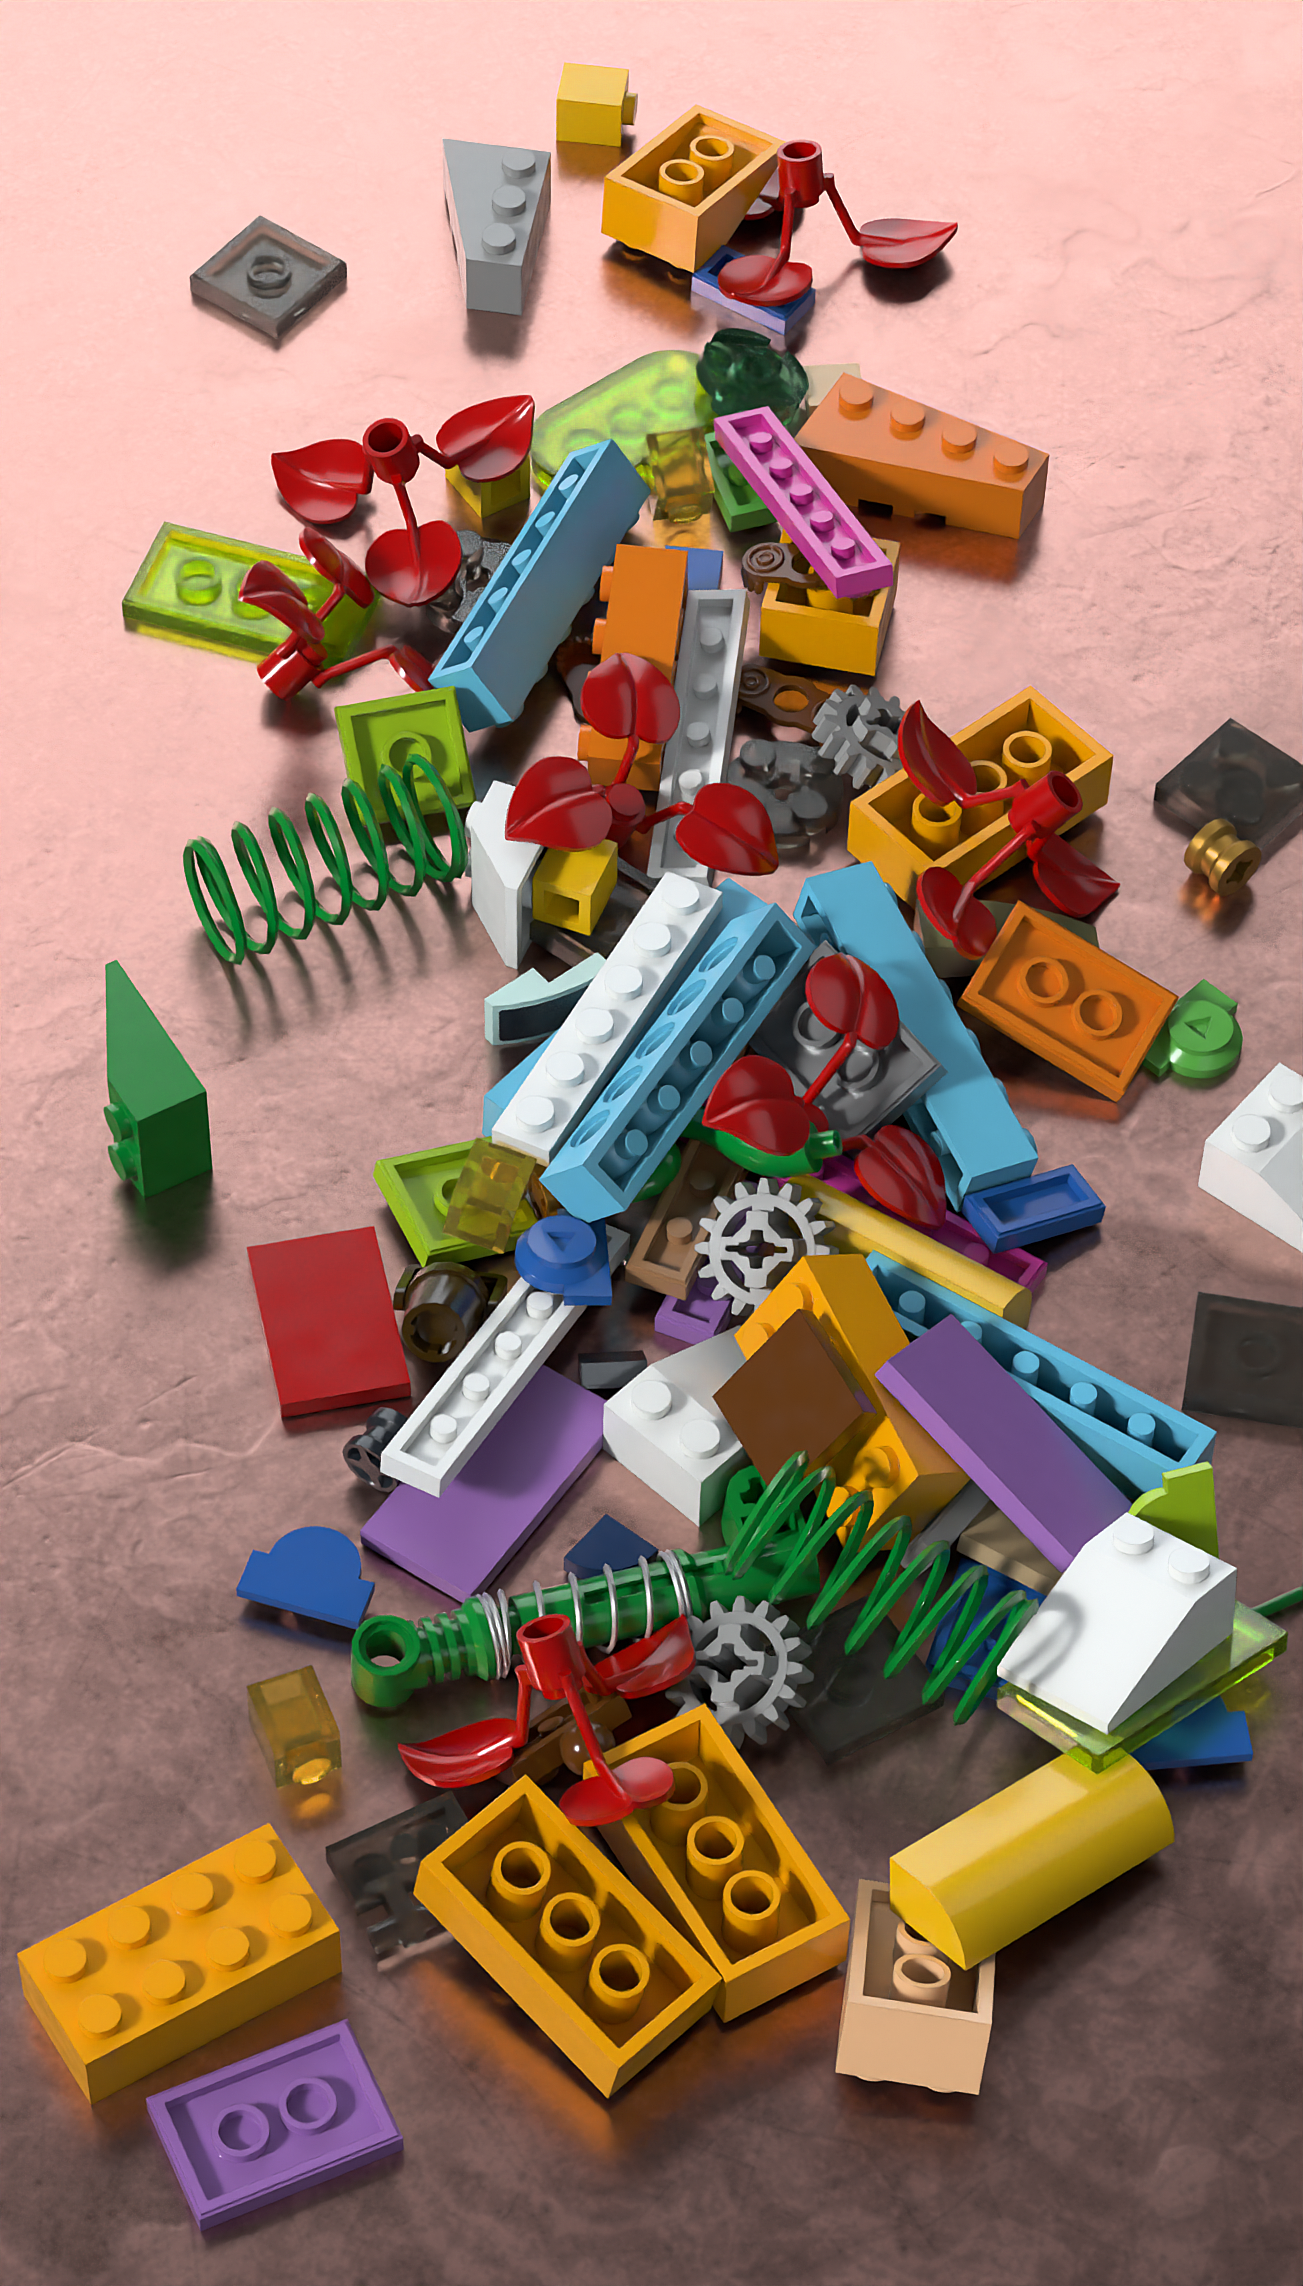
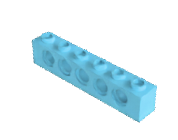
M776 902L730 920L539 1178V1181L573 1217L589 1223L625 1211L710 1095L720 1076L731 1066L815 950V945Z

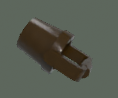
M436 1262L422 1268L421 1264L407 1266L394 1292L393 1309L405 1311L401 1330L403 1341L408 1349L418 1358L429 1362H445L456 1357L507 1295L508 1278L500 1274L473 1271L467 1266L454 1262Z

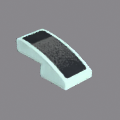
M596 952L550 983L532 968L484 999L485 1039L492 1045H503L552 1035L568 1018L606 959Z

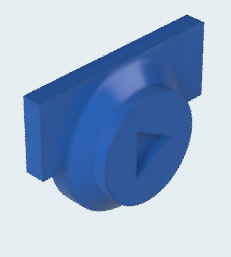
M557 1209V1215L539 1220L519 1237L515 1248V1266L520 1276L527 1283L542 1291L563 1294L564 1306L612 1305L605 1217L585 1223L573 1217L566 1209Z
M309 1526L293 1530L284 1535L275 1543L269 1554L253 1549L236 1592L237 1596L357 1629L364 1619L374 1594L375 1583L361 1579V1558L356 1546L348 1537L331 1528Z
M1180 1675L1133 1713L1131 1721H1124L1114 1729L1117 1745L1135 1758L1145 1770L1252 1761L1253 1758L1245 1711L1227 1712L1221 1696L1210 1685L1190 1676Z

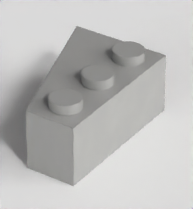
M442 138L443 191L450 214L451 232L454 235L457 262L466 308L522 315L551 203V152Z

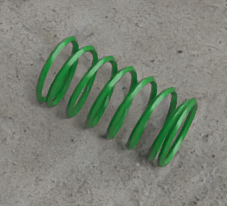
M409 754L402 769V778L394 768L384 764L381 765L378 773L379 791L387 815L398 838L410 857L415 861V876L411 885H403L389 871L388 856L382 831L365 791L359 783L347 778L344 780L341 796L350 827L362 852L373 870L378 874V894L375 899L371 900L362 896L352 884L346 849L329 807L322 797L314 793H308L305 800L308 825L324 863L341 888V910L338 914H331L325 910L315 898L314 884L308 860L294 825L285 811L276 807L271 808L268 824L274 846L290 881L304 901L305 915L302 928H294L279 913L271 876L258 842L247 825L238 821L234 822L231 831L234 851L252 893L267 916V939L264 943H258L246 932L242 914L225 866L212 842L199 835L196 839H188L183 852V866L189 893L198 917L209 939L220 955L232 964L242 965L247 947L258 954H269L277 941L278 929L293 939L306 940L315 924V915L331 925H343L352 909V901L368 911H379L386 901L389 887L405 897L416 896L424 883L425 873L440 882H452L454 878L461 879L468 864V846L456 804L436 768L423 756ZM413 765H418L424 771L445 809L451 838V865L436 846L425 823L415 790ZM390 782L400 800L406 820L408 822L410 833L408 832L396 806L391 791ZM354 798L365 819L372 844L360 820ZM318 814H319V816H320V818H321V820H322V822H323V824H324V826H325V828H326V831H327L328 837H329V839H330V842H331V845H332L334 854H333V852H332V850H331V848H330V846H329V844H328V841H327V839H326V837H325V834H324V831H323V829H322V826H321V823H320ZM283 833H284V835H285V837H286V839H287V841H288V843H289V846H290V849H291V851H292L294 860H293V858H292V856H291V854H290V852H289V849H288V847H287V844H286L285 838H284V836H283ZM425 850L427 851V853L429 854V856L431 857V859L433 860V862L435 863V865H436L441 871H439L438 869H436V868L427 860ZM194 852L205 886L223 920L234 934L236 954L226 944L208 910L195 868ZM249 854H250V856H251V858H252L254 867H253L252 862H251V860H250Z
M808 1450L795 1452L773 1478L737 1534L724 1560V1575H731L732 1581L742 1579L788 1516L823 1481L810 1517L785 1566L768 1594L769 1604H779L825 1543L843 1522L861 1506L846 1545L806 1619L808 1630L817 1629L867 1564L898 1532L881 1575L845 1642L846 1655L857 1653L901 1595L936 1557L922 1593L883 1667V1674L885 1680L895 1678L940 1620L973 1584L962 1613L921 1692L923 1705L934 1703L980 1644L1011 1610L999 1640L975 1675L953 1714L955 1726L965 1724L998 1678V1665L1033 1615L1037 1614L1039 1610L1038 1600H1027L1025 1590L1010 1592L986 1615L961 1646L988 1585L989 1574L987 1566H974L962 1574L925 1617L949 1563V1542L940 1540L926 1547L890 1587L911 1538L912 1523L910 1516H898L889 1521L855 1557L873 1514L874 1499L872 1492L867 1490L861 1491L848 1498L819 1529L836 1485L835 1470L831 1466L820 1467L810 1473L800 1483L807 1470L810 1458Z

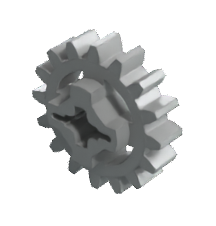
M850 685L846 693L837 688L830 698L826 699L813 720L817 727L812 733V738L824 743L818 752L819 755L823 758L833 759L836 765L833 772L836 775L850 774L853 777V787L858 790L864 783L873 788L903 768L898 752V730L905 711L899 708L900 699L893 696L889 701H886L875 687H871L866 695L856 685Z
M760 1178L756 1191L751 1183L739 1182L735 1184L736 1201L727 1196H717L713 1200L716 1208L721 1213L718 1219L701 1218L699 1224L711 1233L710 1241L695 1244L694 1251L709 1255L710 1264L699 1270L698 1274L700 1278H716L719 1284L711 1294L715 1301H726L734 1297L732 1314L747 1316L753 1308L755 1311L803 1256L839 1254V1248L832 1245H824L823 1236L835 1228L834 1221H817L814 1216L823 1204L818 1198H808L799 1202L802 1186L786 1183L779 1192L777 1179ZM746 1215V1224L731 1237L738 1222ZM789 1215L800 1228L803 1239L788 1225ZM768 1242L774 1243V1246L787 1247L788 1251L787 1253H774V1256L765 1257L759 1256V1253H749L746 1251V1248ZM730 1260L745 1274V1284L736 1275Z
M737 1596L732 1612H729L717 1600L710 1603V1620L704 1623L693 1615L687 1619L689 1627L693 1631L691 1639L696 1654L695 1668L685 1679L665 1691L666 1698L676 1706L681 1707L676 1715L678 1717L704 1703L706 1704L701 1688H707L711 1691V1701L717 1705L716 1712L710 1708L709 1710L736 1749H740L744 1733H747L758 1744L767 1743L766 1726L774 1723L786 1731L790 1724L783 1712L789 1705L804 1708L807 1703L795 1691L798 1684L813 1681L814 1674L798 1663L812 1653L811 1648L799 1637L795 1638L800 1630L799 1626L786 1615L780 1617V1611L764 1600L755 1608V1605L744 1596ZM760 1634L766 1635L770 1639L776 1656H769L765 1653L766 1645L759 1640Z

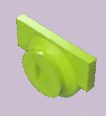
M1206 1461L1163 1472V1487L1152 1489L1141 1495L1133 1503L1128 1513L1219 1559L1213 1467Z

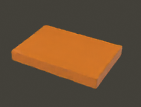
M1018 900L956 1006L1117 1103L1124 1095L1178 1001L1179 996Z

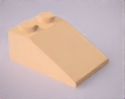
M859 1879L835 2072L855 2075L867 2081L887 2080L925 2086L943 2093L957 2091L979 2095L992 2026L996 1952L965 1971L890 1910V1883Z

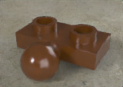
M582 1686L578 1692L602 1752L605 1753L616 1747L613 1729L633 1716L624 1698L620 1697L616 1692L602 1697L599 1694L588 1693ZM567 1697L530 1720L527 1744L520 1748L512 1749L515 1757L514 1763L505 1771L491 1778L512 1786L526 1774L539 1787L553 1779L559 1771L558 1766L563 1763L572 1772L583 1776V1763L591 1758Z

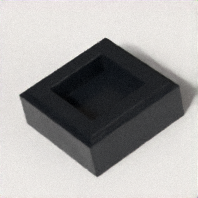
M643 1350L578 1354L579 1379L585 1389L624 1387L647 1368V1359Z

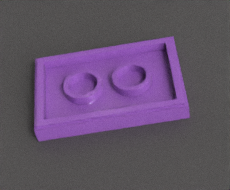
M348 2019L146 2098L149 2115L200 2231L404 2150L401 2132Z

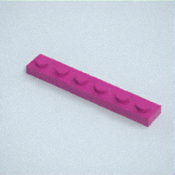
M768 406L714 418L716 441L837 599L842 597H863L871 593L872 590L893 585L892 563Z

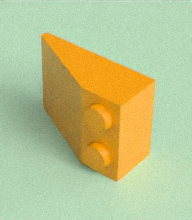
M695 104L605 176L601 233L623 242L630 248L642 250L665 260L674 267L686 269L694 273L722 245L727 244L777 169V149L786 141Z

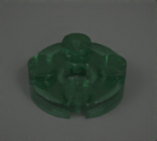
M726 328L716 332L712 340L706 342L695 363V371L700 384L712 397L711 408L720 417L768 406L782 425L787 426L791 423L809 388L808 377L803 366L789 351H786L783 358H781L776 352L768 349L767 347L771 339L760 333L740 328Z

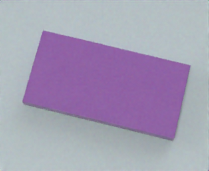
M952 1314L887 1360L874 1374L885 1388L1059 1572L1063 1573L1066 1571L1087 1542L1126 1512L1128 1513L1133 1505Z
M542 1364L440 1498L401 1481L360 1530L361 1544L462 1603L468 1597L476 1596L477 1594L482 1595L602 1449L604 1403L607 1400Z

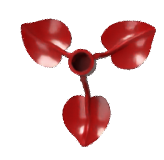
M792 140L782 144L777 149L778 169L775 170L743 218L745 220L761 219L771 214L774 209L784 211L779 255L776 259L765 255H749L730 261L721 269L718 275V287L726 298L754 306H779L802 297L811 287L813 276L812 268L808 264L788 262L791 253L794 209L809 208L819 202V196L824 191H826L851 243L855 246H863L862 256L865 261L881 267L909 268L929 261L955 236L958 223L884 218L864 223L859 232L835 187L834 173H823L822 148L820 144L812 140Z
M515 395L485 401L457 412L441 426L436 435V444L440 452L426 444L420 434L410 436L406 425L402 421L395 418H383L375 421L366 429L362 440L363 445L349 439H329L293 451L272 453L271 465L274 478L280 493L290 508L304 520L317 524H332L349 518L357 508L358 494L368 495L371 493L374 472L380 480L393 485L407 529H392L378 536L367 550L365 571L372 587L380 595L409 608L413 606L420 607L436 600L452 585L460 571L463 551L456 531L448 522L435 520L419 527L417 526L416 517L405 484L414 478L419 468L420 458L418 453L423 454L444 469H451L458 465L464 478L475 483H488L504 479L516 472L527 459L532 444L535 403L531 395Z
M307 527L300 532L298 538L301 550L308 561L323 577L333 583L332 594L316 614L308 608L307 599L301 589L271 562L266 560L258 561L245 574L240 587L238 601L267 611L292 630L291 634L256 667L264 684L282 700L290 701L310 681L320 689L332 678L382 659L389 660L397 674L415 692L434 689L428 679L436 667L408 645H404L399 650L396 646L388 644L324 669L323 661L328 658V653L321 643L325 637L322 623L345 594L358 606L366 609L374 602L375 592L365 572L350 557L335 548L320 533Z
M617 652L596 666L584 681L580 695L581 709L584 717L598 733L611 739L628 738L626 751L611 785L606 788L601 784L592 785L589 772L582 763L570 757L551 756L540 759L524 773L509 801L505 820V839L508 841L529 842L559 851L582 852L597 847L606 839L618 843L619 849L626 844L635 830L641 834H646L652 826L675 816L683 815L684 817L676 828V840L684 852L700 864L718 871L743 876L770 875L775 873L779 865L770 817L757 797L740 786L730 783L707 784L697 792L693 805L681 801L649 816L645 815V804L641 793L634 786L627 784L626 780L639 749V740L652 744H664L671 739L678 728L680 704L673 686L665 675L645 659L629 653Z
M920 699L907 709L898 730V752L908 777L929 800L941 807H945L955 800L962 809H970L1014 798L1012 808L1008 811V820L1017 834L982 866L964 886L951 872L938 866L929 867L920 874L917 880V896L924 913L933 926L946 939L952 940L954 948L961 956L969 960L980 959L987 954L997 936L995 918L982 902L973 897V894L977 887L1025 842L1028 848L1027 855L1035 862L1033 874L1037 884L1059 909L1072 917L1082 918L1089 915L1120 887L1119 882L1107 875L1054 833L1083 808V801L1079 790L1065 774L1052 770L1032 786H1029L1025 779H1020L1012 786L975 795L977 792L976 775L961 750L929 719L921 705Z
M843 952L827 956L817 962L807 976L805 986L807 1002L814 1015L825 1027L836 1033L845 1034L840 1048L803 1097L794 1096V1086L791 1077L777 1062L759 1055H748L738 1059L725 1070L714 1085L705 1107L702 1125L729 1133L760 1151L776 1156H790L802 1149L810 1134V1122L814 1123L818 1133L828 1131L829 1123L827 1117L820 1108L812 1103L853 1051L857 1040L869 1048L882 1050L892 1042L898 1031L899 1011L896 1000L886 982L869 965L854 956L844 955ZM887 1125L875 1133L873 1140L866 1135L842 1139V1152L851 1149L862 1150L854 1160V1171L860 1183L871 1196L891 1211L915 1224L936 1231L942 1228L946 1220L944 1173L935 1152L922 1138L908 1129Z
M682 1613L677 1619L652 1633L650 1638H643L594 1666L586 1655L582 1641H577L568 1616L551 1614L533 1619L524 1624L516 1634L525 1664L515 1668L519 1681L516 1721L508 1718H492L460 1727L424 1742H398V1750L403 1762L410 1772L425 1783L442 1788H458L489 1779L505 1771L514 1763L515 1757L512 1749L520 1748L528 1742L533 1686L534 1689L542 1691L543 1697L549 1700L567 1697L594 1768L599 1775L574 1784L560 1798L559 1808L565 1814L570 1824L584 1827L604 1825L630 1815L635 1809L644 1810L666 1802L674 1793L676 1783L671 1768L660 1759L646 1756L632 1759L611 1770L606 1762L578 1691L583 1686L584 1690L588 1693L599 1694L602 1697L616 1692L620 1697L633 1699L664 1690L685 1679L693 1671L696 1663V1654L687 1618Z

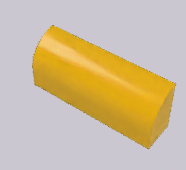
M809 1174L791 1177L786 1181V1183L802 1186L799 1202L808 1198H818L823 1203L820 1210L814 1216L817 1221H834L835 1228L823 1236L824 1245H832L839 1248V1254H863L865 1260L875 1250L1025 1330L1028 1327L1032 1303V1293L1028 1288ZM789 1215L788 1225L803 1239L800 1228ZM774 1246V1253H787L788 1251L787 1247Z
M1099 1732L890 1857V1910L966 1971L1175 1842L1174 1826L1170 1811L1158 1786L1143 1766L1130 1754Z

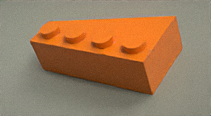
M845 372L842 373L794 438L841 500L847 505L858 507L860 499L892 505V514L914 518L915 514L931 513L944 516L946 525L1019 539L1044 504L1049 464L1048 453Z
M617 544L614 566L603 565L601 574L600 601L609 603L607 618H596L594 625L592 654L601 655L600 664L617 652L633 654L645 659L658 668L674 688L689 590L688 551ZM581 724L577 759L578 761H588V772L592 785L601 784L609 786L618 772L627 748L628 738H607L598 733L591 725ZM639 740V749L626 780L627 784L634 786L636 789L659 791L666 743L652 744Z

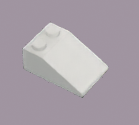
M1279 1062L1206 1139L1198 1187L1303 1253V1077Z
M740 1325L649 1365L604 1403L603 1449L698 1527L724 1505L730 1479L739 1470L748 1466H754L712 1397L747 1361L734 1337V1334L740 1329Z
M1126 1512L1083 1546L1043 1601L1037 1614L1033 1615L998 1665L997 1676L1108 1735L1233 1633L1237 1568Z

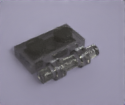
M448 1791L325 1847L326 1862L356 1915L359 1916L383 1905L389 1915V1918L366 1929L370 1943L377 1954L399 1944H402L404 1948L414 1946L426 1940L427 1931L442 1925L422 1903L414 1906L407 1893L415 1888L421 1860L469 1822L452 1791Z

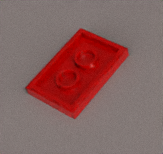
M374 1226L247 1247V1260L281 1418L411 1396V1381Z

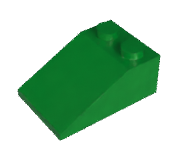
M117 960L105 964L107 1082L110 1104L105 1106L103 1111L114 1139V1143L108 1146V1154L118 1176L123 1181L131 1178L143 1198L147 1199L213 1169L207 1092Z

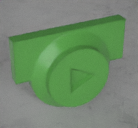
M1205 979L1201 980L1176 1002L1141 1064L1158 1077L1168 1069L1186 1077L1200 1079L1216 1077L1227 1072L1238 1061L1243 1043L1241 1028L1232 1016L1237 1011L1238 1003Z

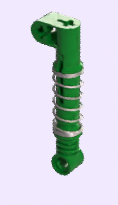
M755 1465L748 1466L739 1470L730 1479L726 1491L721 1520L722 1534L726 1546L692 1554L680 1548L667 1549L665 1552L660 1551L656 1562L647 1564L646 1559L640 1555L638 1559L639 1566L612 1572L611 1567L605 1563L603 1575L576 1580L575 1574L570 1572L568 1575L569 1583L541 1589L540 1583L535 1580L533 1582L534 1591L509 1596L508 1607L505 1593L499 1588L497 1596L500 1607L495 1604L491 1595L484 1592L482 1595L477 1594L476 1596L466 1598L460 1608L451 1611V1619L448 1618L445 1612L435 1614L434 1623H432L430 1617L424 1616L418 1619V1627L415 1626L412 1620L406 1621L393 1615H377L365 1620L356 1629L352 1639L351 1685L357 1696L366 1703L377 1707H394L405 1702L414 1693L415 1689L427 1687L428 1677L434 1685L444 1682L445 1673L451 1681L460 1679L461 1670H463L467 1677L477 1675L485 1681L499 1680L500 1677L506 1678L513 1655L519 1654L524 1662L516 1637L517 1631L527 1622L545 1615L563 1614L568 1616L577 1641H582L584 1649L597 1647L601 1652L609 1654L617 1641L631 1638L634 1642H638L641 1640L638 1636L645 1635L644 1638H650L652 1633L677 1619L682 1613L687 1619L691 1615L703 1622L711 1619L710 1603L716 1600L727 1608L729 1612H732L737 1596H744L757 1608L763 1600L769 1603L768 1594L806 1525L802 1512L798 1505L773 1535L742 1579L732 1581L731 1575L725 1576L723 1570L725 1557L744 1522L768 1487ZM817 1556L810 1562L781 1602L819 1593L821 1581ZM610 1643L608 1647L603 1646L604 1644ZM387 1655L396 1658L400 1663L394 1666L383 1667L376 1665L371 1659Z

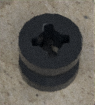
M380 1407L375 1409L366 1421V1431L364 1434L353 1436L342 1451L348 1467L359 1479L367 1485L384 1492L395 1490L401 1481L380 1472L381 1453L408 1420L403 1414L391 1408Z

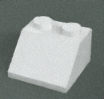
M494 780L483 802L475 801L466 818L464 832L466 837L471 838V849L468 854L465 876L472 879V905L503 962L508 967L518 969L542 922L532 918V878L548 847L505 839L506 814L515 786Z

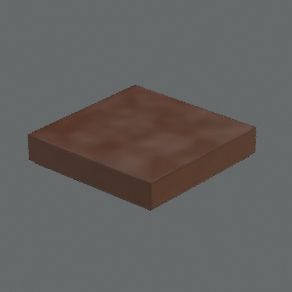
M797 1309L712 1396L767 1486H769L779 1470L795 1452L808 1450L810 1461L800 1481L801 1483L810 1473L826 1466L878 1414L813 1311Z

